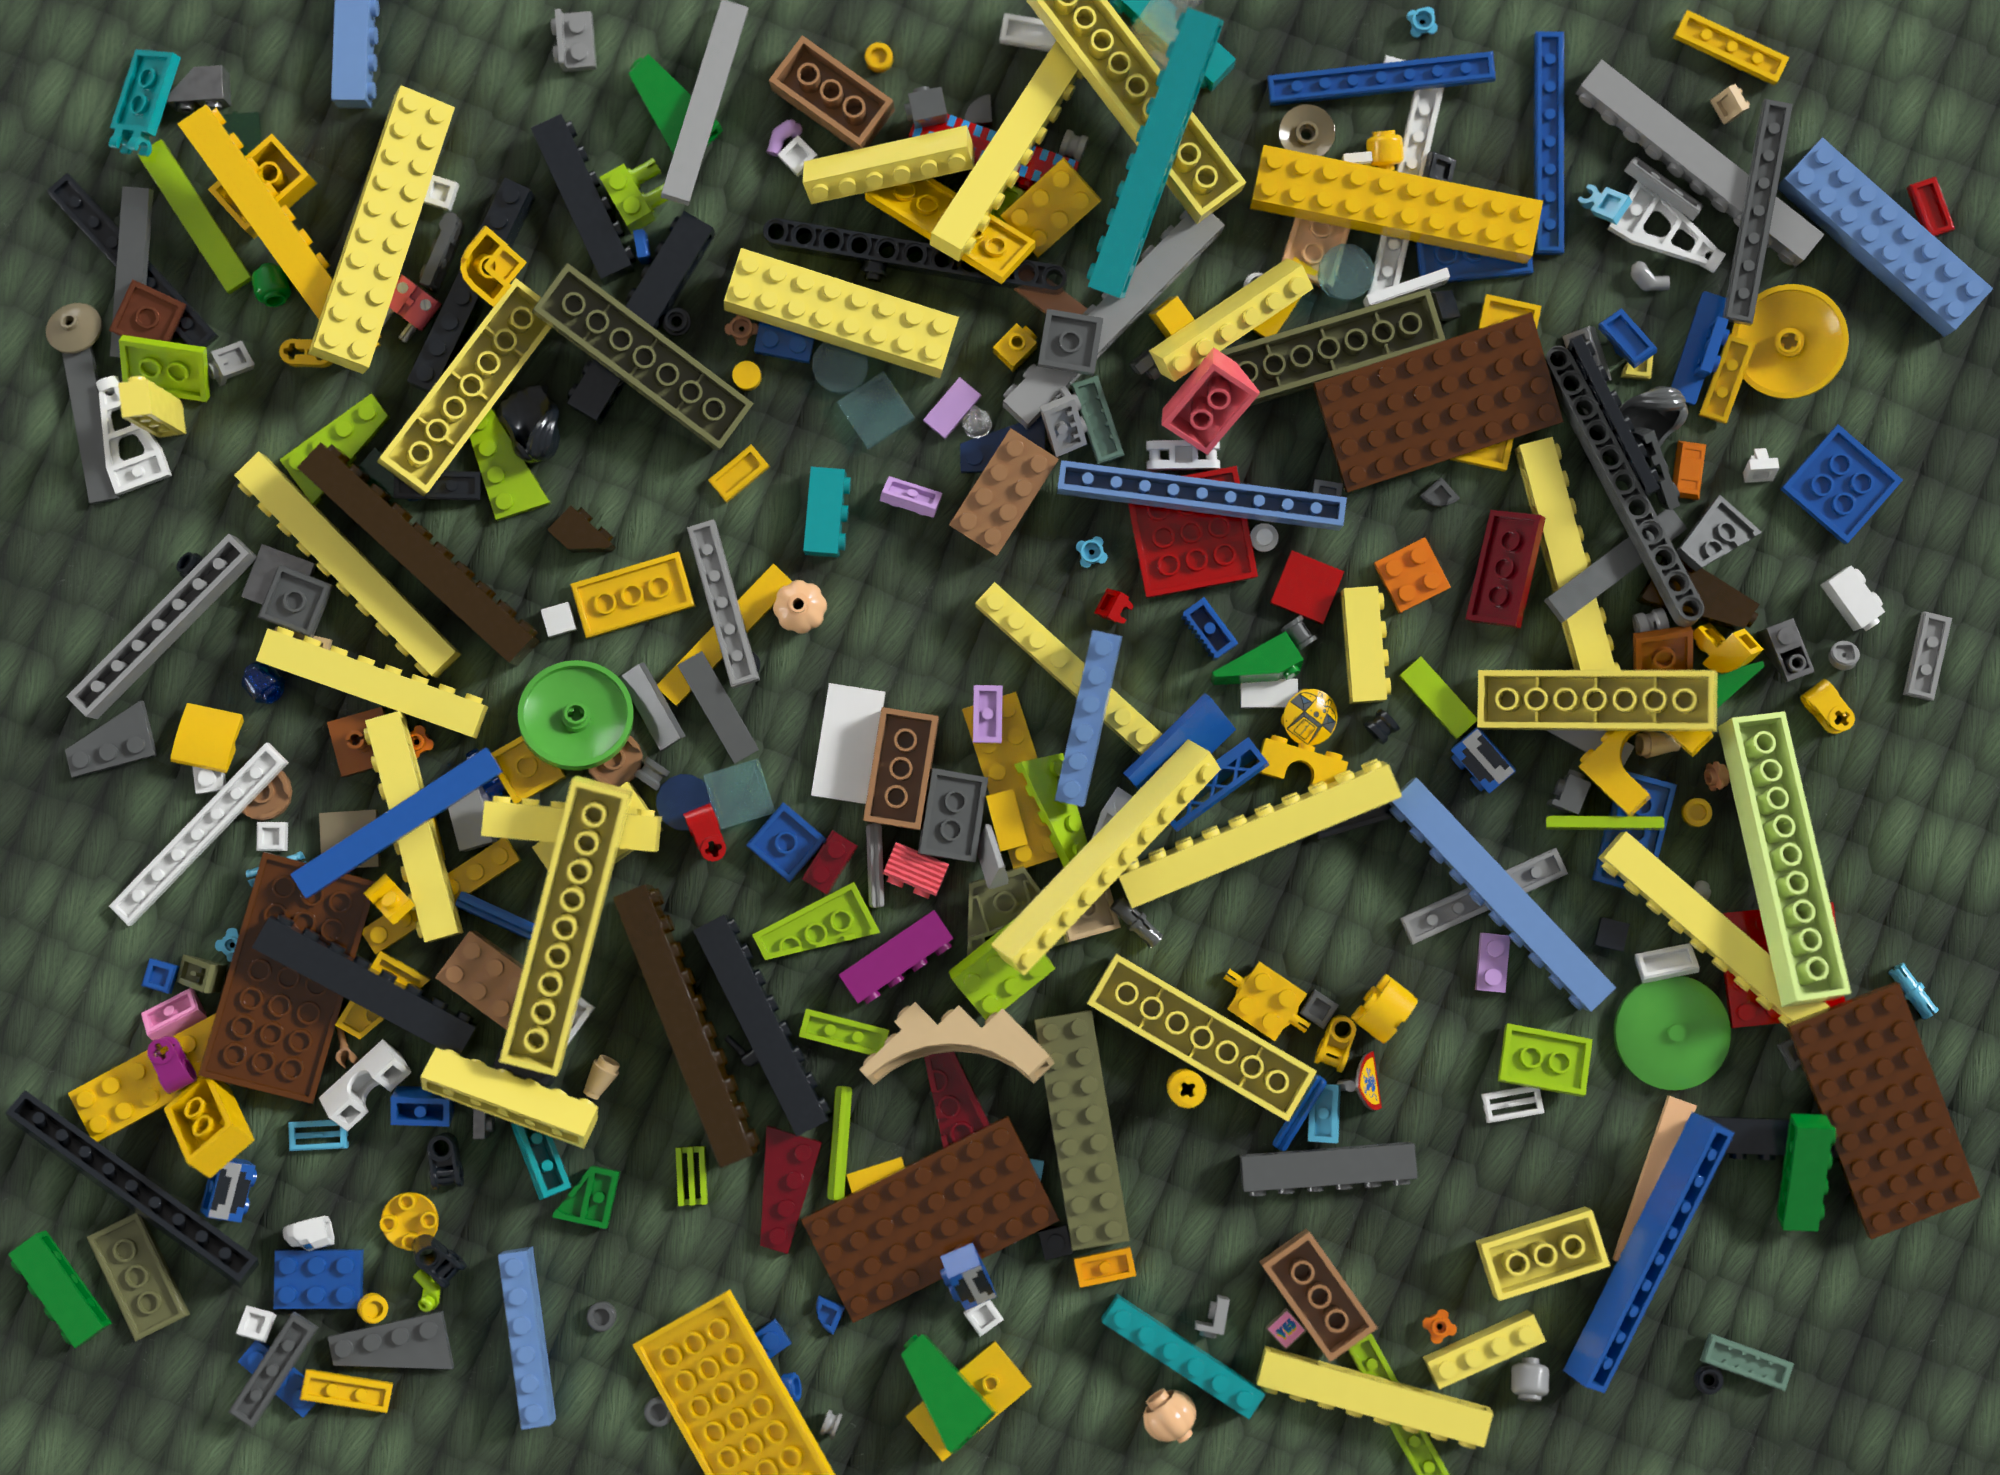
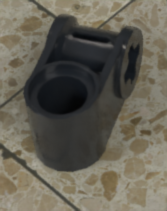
M448 1132L435 1136L430 1140L427 1147L432 1189L439 1190L441 1186L455 1184L457 1187H462L464 1185V1171L457 1138ZM438 1140H444L448 1143V1154L439 1152L437 1149Z
M429 1234L420 1235L412 1242L411 1248L416 1265L443 1288H447L450 1285L449 1281L460 1270L467 1268L466 1263L457 1253L448 1249ZM432 1249V1252L428 1255H421L422 1251Z

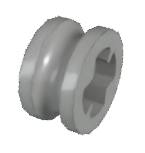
M829 1409L820 1435L828 1434L830 1439H833L842 1414L834 1415L832 1410Z

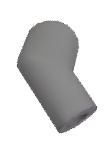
M1641 261L1635 262L1632 265L1631 277L1642 290H1669V276H1654L1647 265Z

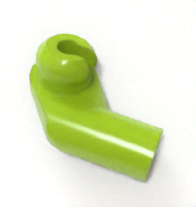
M420 1269L413 1276L423 1288L418 1306L423 1312H429L434 1310L439 1304L441 1288L430 1275Z

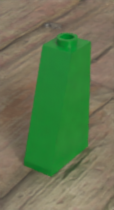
M647 54L644 58H638L631 65V71L628 74L671 153L674 154L691 95ZM716 119L707 146L722 132L721 125Z
M921 1334L919 1337L914 1335L905 1343L904 1348L906 1350L901 1356L946 1449L951 1454H956L997 1412L927 1335Z

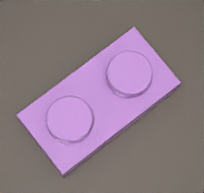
M889 476L882 490L880 501L894 507H901L920 515L934 518L942 493Z
M974 685L973 743L1002 744L1003 686Z
M1480 933L1475 990L1505 993L1510 946L1508 935Z

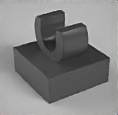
M1149 346L1129 362L1128 365L1134 373L1140 375L1146 373L1150 379L1156 380L1162 374L1149 352L1154 347Z

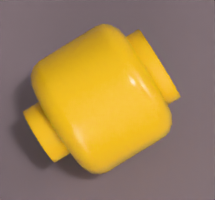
M1395 130L1372 132L1373 136L1366 140L1367 152L1372 151V163L1370 165L1377 166V168L1395 170L1394 165L1400 164L1404 159L1402 137L1395 134Z

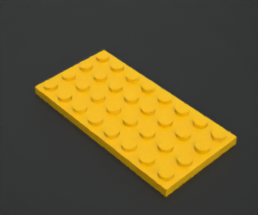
M730 1289L633 1344L635 1351L705 1475H835Z

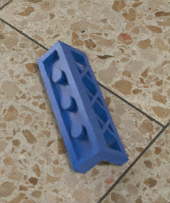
M1249 737L1216 760L1221 770L1183 809L1187 808L1186 815L1177 822L1174 819L1170 822L1176 833L1269 766L1268 761ZM1255 758L1258 759L1259 762L1252 768H1243ZM1234 774L1233 781L1230 784L1219 785ZM1210 792L1209 799L1205 802H1197V800Z

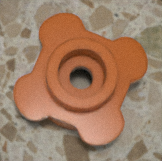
M421 725L415 726L414 730L410 732L417 758H419L420 754L427 750L430 751L434 747L433 740L429 739L425 733V727ZM416 739L419 740V744H418V745H415V743H414V741H415Z
M1439 1309L1436 1314L1424 1318L1422 1322L1423 1327L1431 1334V1341L1435 1344H1440L1443 1338L1448 1335L1453 1336L1457 1332L1456 1325L1450 1322L1449 1314L1444 1309ZM1438 1324H1442L1441 1329L1437 1328Z

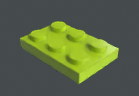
M127 335L121 336L119 339L123 382H128L129 377L143 376L177 398L207 402L210 397L206 347Z
M1507 1023L1504 1030L1498 1082L1584 1097L1586 1096L1593 1039Z

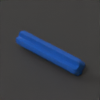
M466 892L459 894L455 903L457 908L531 940L534 923Z
M1315 1074L1289 1121L1284 1122L1276 1135L1273 1146L1281 1151L1287 1150L1326 1087L1327 1081L1324 1078Z

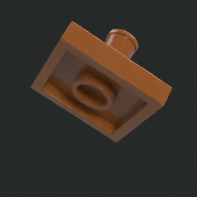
M384 707L327 722L341 777L373 769L371 756H374L372 745H368L365 740L364 729L367 728L365 720L386 715Z

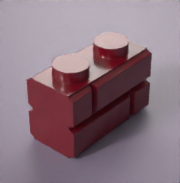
M832 830L826 840V844H823L802 880L828 895L858 846Z

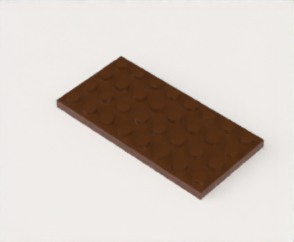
M1532 312L1313 383L1345 492L1354 491L1563 422Z
M263 852L198 1076L313 1104L344 997L253 949L252 946L268 918L272 915L277 917L279 914H282L294 921V927L302 931L304 928L315 931L320 935L319 940L328 945L331 941L341 945L346 949L345 954L355 959L371 901L364 892L376 881L346 874L309 899H306L290 874L307 863Z
M1893 982L1786 1024L1820 1114L1826 1115L1831 1126L1835 1127L1836 1141L1832 1145L1866 1234L1870 1239L1877 1238L1980 1198L1898 982Z
M1008 1116L801 1219L853 1323L943 1279L940 1270L944 1268L941 1256L973 1243L980 1258L983 1259L1060 1220Z

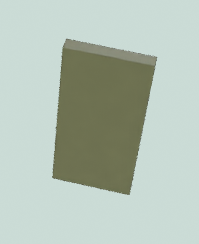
M134 1213L86 1237L135 1341L190 1315L149 1225L144 1218Z

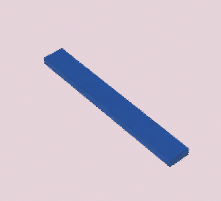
M1536 31L1534 34V199L1543 201L1534 245V255H1562L1564 253V32Z
M1493 51L1270 75L1267 77L1270 106L1488 83L1495 82L1496 76Z
M485 748L290 875L304 897L309 899L502 774L503 771L489 749Z

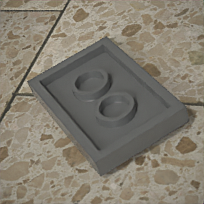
M935 768L930 769L918 854L972 863L976 862L988 777Z

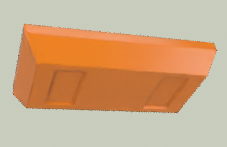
M1677 441L1672 481L1679 490L1680 497L1678 498L1699 500L1706 444Z

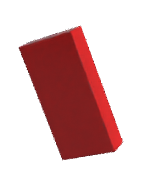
M1936 176L1909 185L1906 188L1919 223L1933 236L1936 237L1955 229Z

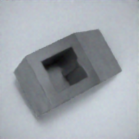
M222 65L193 67L169 93L167 102L180 113H192L194 109H200L204 105L209 106L211 110L217 108L219 111L222 110V107H231L230 74Z
M1793 618L1758 631L1768 659L1786 682L1815 672Z

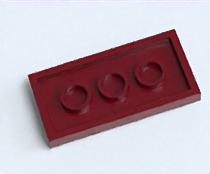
M1490 510L1466 620L1475 623L1521 628L1546 520L1544 516Z

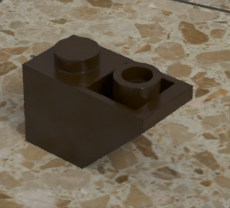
M570 505L548 528V531L572 553L612 552L616 548L610 542L614 537L602 526L597 530L591 525L590 522L593 518L582 507L575 510Z

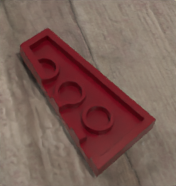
M946 1052L924 1056L943 1147L989 1125L990 1123L956 1053Z
M768 1125L766 1128L760 1246L788 1254L822 1142L801 1135L796 1136L794 1133Z

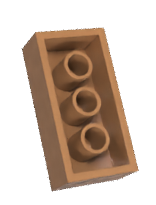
M803 35L769 79L773 92L854 150L868 147L895 111L894 101Z
M1010 428L949 525L997 556L1059 459Z
M885 707L881 708L863 821L921 831L939 716Z
M469 931L435 978L508 1030L524 965L479 932Z
M1307 1228L1259 1261L1330 1362L1377 1329L1372 1319Z

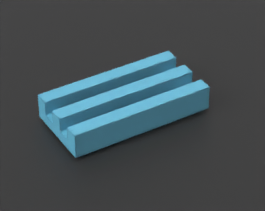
M331 1119L288 1122L289 1151L348 1148L347 1136L349 1134L341 1126L340 1131L295 1132V1128L338 1126ZM340 1137V1142L296 1144V1139Z

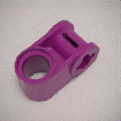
M166 1036L150 1043L147 1050L148 1058L158 1075L161 1086L168 1094L197 1080L196 1072L176 1038ZM167 1046L169 1051L162 1055L160 1050Z

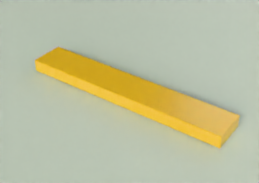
M774 563L738 600L747 633L773 607L779 589L792 582ZM714 626L678 664L703 651L712 669L720 663L723 656ZM677 665L657 684L660 691L676 706L692 692Z

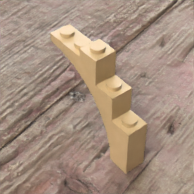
M914 1002L911 1006L903 1008L897 1016L898 1019L894 1021L901 1031L889 1036L884 1043V1047L879 1052L868 1056L860 1071L874 1085L892 1070L911 1060L936 1053L967 1052L998 1059L1017 1069L1032 1083H1035L1054 1062L1050 1055L1004 1009H1001L998 1013L991 1014L985 1021V1026L981 1028L958 1005L955 1009L948 1010L937 1025Z

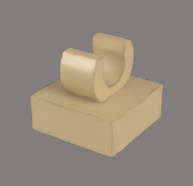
M1736 84L1727 87L1710 100L1724 125L1749 109L1750 103L1745 101L1741 94L1743 91Z

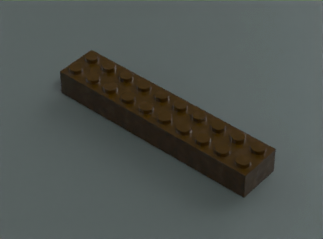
M320 442L297 468L506 661L518 666L540 643L535 637L538 631L523 619L518 621L515 618L517 612L506 602H503L501 599L497 602L493 598L496 593L487 584L480 580L475 582L472 578L476 574L459 560L455 563L452 560L455 555L443 544H440L438 541L434 544L431 541L434 536L424 526L417 522L412 524L410 520L413 516L396 502L392 505L389 502L392 497L380 486H377L375 483L370 485L368 482L371 478L361 468L353 463L351 466L347 463L351 459L333 444L327 447Z
M644 884L614 896L613 900L720 1168L752 1156L758 1151L759 1137L754 1128L750 1129L746 1119L750 1117L744 1101H738L735 1093L739 1090L733 1074L728 1076L724 1066L728 1064L726 1054L723 1048L718 1049L714 1041V1038L718 1037L712 1021L707 1022L703 1012L707 1010L702 995H696L693 988V985L696 984L694 974L691 968H685L682 958L686 957L680 941L676 942L671 932L675 931V927L670 915L663 913L661 905L665 903L659 888L655 889L653 885Z

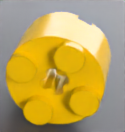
M1385 974L1376 987L1372 986L1363 998L1366 1002L1355 1010L1351 1019L1384 1044L1398 1031L1396 1028L1400 1023L1406 1021L1418 1000L1406 988Z

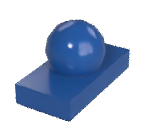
M1622 308L1602 321L1598 326V329L1613 345L1615 353L1621 358H1625L1633 368H1636L1657 353V347Z

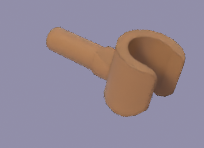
M338 1027L336 1029L340 1050L336 1054V1060L346 1069V1059L349 1058L355 1065L358 1062V1057L349 1049L345 1031Z

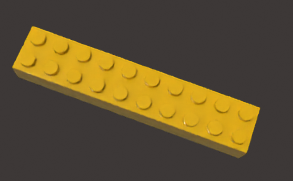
M1264 145L1260 156L1250 209L1527 264L1533 256L1543 201Z

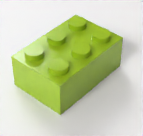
M1016 918L949 971L953 982L985 1020L991 1014L998 1013L1001 1009L1005 1010L1055 970L1051 960L1044 954L1025 975H1022L1003 961L991 944Z

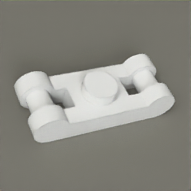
M1185 440L1147 441L1146 451H1149V461L1146 462L1147 471H1211L1220 469V460H1217V450H1220V441L1206 455V460H1198L1199 449ZM1160 451H1169V460H1161Z

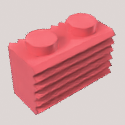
M896 842L883 874L888 876L886 882L901 888L906 883L915 887L913 893L929 899L930 894L937 896L949 864L928 855L918 854V851Z

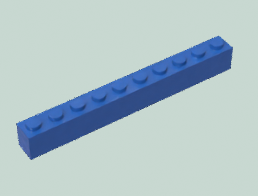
M1694 1112L1691 1113L1563 1370L1587 1388L1603 1393L1606 1392L1734 1135V1132L1709 1118Z

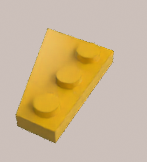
M382 950L371 965V968L378 972L385 969L397 976L396 981L405 986L407 983H411L421 988L431 980L429 977ZM350 1000L335 1026L361 1039L383 1021L384 1018Z

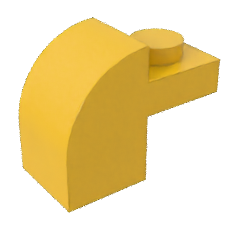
M1711 623L1702 625L1693 632V638L1696 640L1698 648L1709 655L1702 664L1708 669L1719 673L1731 672L1749 664L1764 650L1745 628L1732 633L1727 639Z
M386 874L382 875L364 892L366 897L393 925L415 906Z

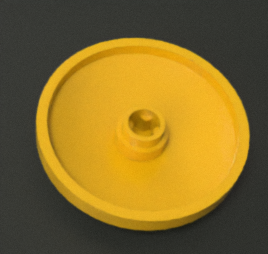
M1799 284L1779 285L1759 293L1753 324L1748 326L1734 323L1731 334L1756 342L1743 379L1758 392L1778 399L1802 398L1824 388L1842 368L1849 346L1847 324L1835 302L1823 292Z

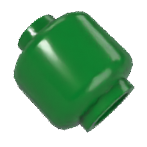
M265 263L253 272L251 279L255 297L259 302L268 307H278L283 305L291 296L290 280L280 266L274 263Z

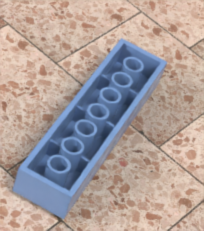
M1823 137L1778 184L1777 189L1943 337L1955 331L1993 289Z

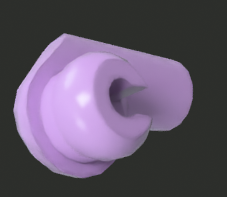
M786 120L774 128L767 153L778 157V154L782 151L784 140L790 136L792 138H795L797 135L800 136L802 126L796 123L795 120Z

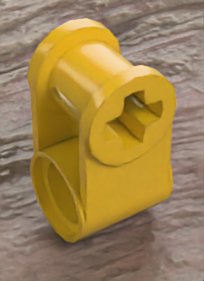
M1822 679L1800 696L1805 708L1814 715L1828 733L1839 734L1853 726L1855 721L1853 711L1828 680ZM1840 715L1842 720L1839 722L1840 724L1836 725L1834 720H1836V716Z
M1336 1015L1331 1018L1324 1037L1318 1046L1314 1063L1319 1064L1322 1062L1337 1068V1072L1342 1073L1356 1035L1355 1023L1345 1015ZM1340 1021H1346L1349 1024V1031L1344 1036H1337L1335 1034V1026ZM1327 1053L1332 1054V1055H1334V1056H1337V1058H1334V1057L1329 1056V1055H1326V1054H1327Z

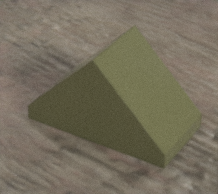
M183 954L176 982L203 993H220L227 965Z

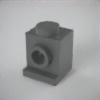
M1569 770L1563 779H1558L1553 790L1556 798L1549 799L1547 805L1572 816L1579 815L1591 782L1584 780V774Z

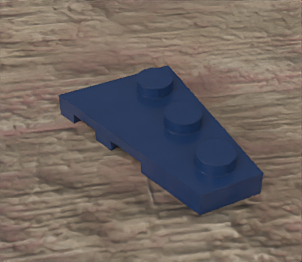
M1042 415L1028 429L1021 423H1017L960 443L961 473H982L1010 428L1045 450V424Z

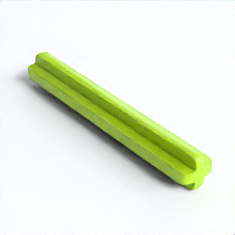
M837 1086L835 1088L827 1198L833 1201H838L845 1196L852 1088L849 1086Z

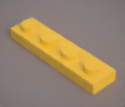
M1689 10L1684 13L1673 37L1675 40L1774 86L1777 84L1789 57Z

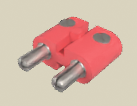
M401 275L383 326L393 312L402 316L409 323L399 335V339L407 343L416 329L423 331L442 304L407 277Z

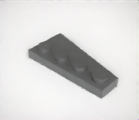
M443 1311L334 1334L328 1337L333 1366L454 1368Z

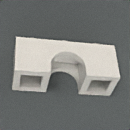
M382 1039L322 1094L319 1100L328 1117L348 1131L369 1112L365 1102L367 1095L374 1087L381 1084L391 1092L411 1073V1070L402 1054Z

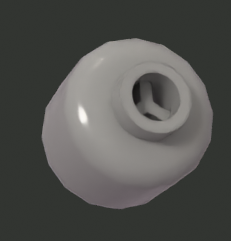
M1524 1357L1522 1358V1363L1512 1366L1511 1391L1518 1395V1400L1538 1402L1541 1401V1397L1546 1396L1549 1392V1369L1545 1365L1539 1364L1538 1358Z

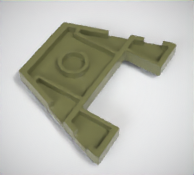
M1024 866L1007 870L1008 884L997 888L988 889L985 878L969 882L967 956L986 942L985 937L996 934L1014 918H1017L1042 892ZM1062 936L1052 947L1065 944L1064 936Z

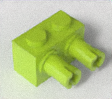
M653 157L632 170L630 168L627 169L623 163L599 177L631 234L633 230L641 229L654 222L656 219L653 215V212H655L653 209L669 201L661 198L664 184L646 194L639 191L641 184L662 174Z

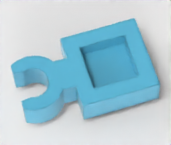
M1591 184L1587 185L1586 188L1592 196L1587 199L1583 197L1578 198L1583 208L1591 209L1594 216L1617 225L1632 203L1628 195L1608 187L1600 193L1597 187Z

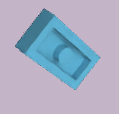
M1326 1084V1087L1309 1112L1308 1141L1339 1142L1341 1085Z

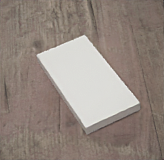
M829 683L811 796L866 804L881 708L884 706L886 692Z

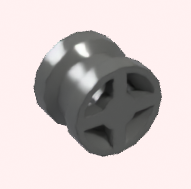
M647 756L644 759L642 769L637 770L634 775L657 791L660 787V781L663 777H667L670 771Z

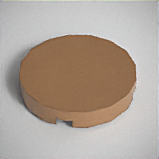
M629 736L626 744L617 755L602 765L588 769L589 774L595 781L618 787L626 782L630 783L636 778L635 772L642 768L643 754L640 745L632 736Z
M281 771L242 811L243 814L252 819L266 821L274 819L285 812L291 802L293 791L291 782L284 771Z

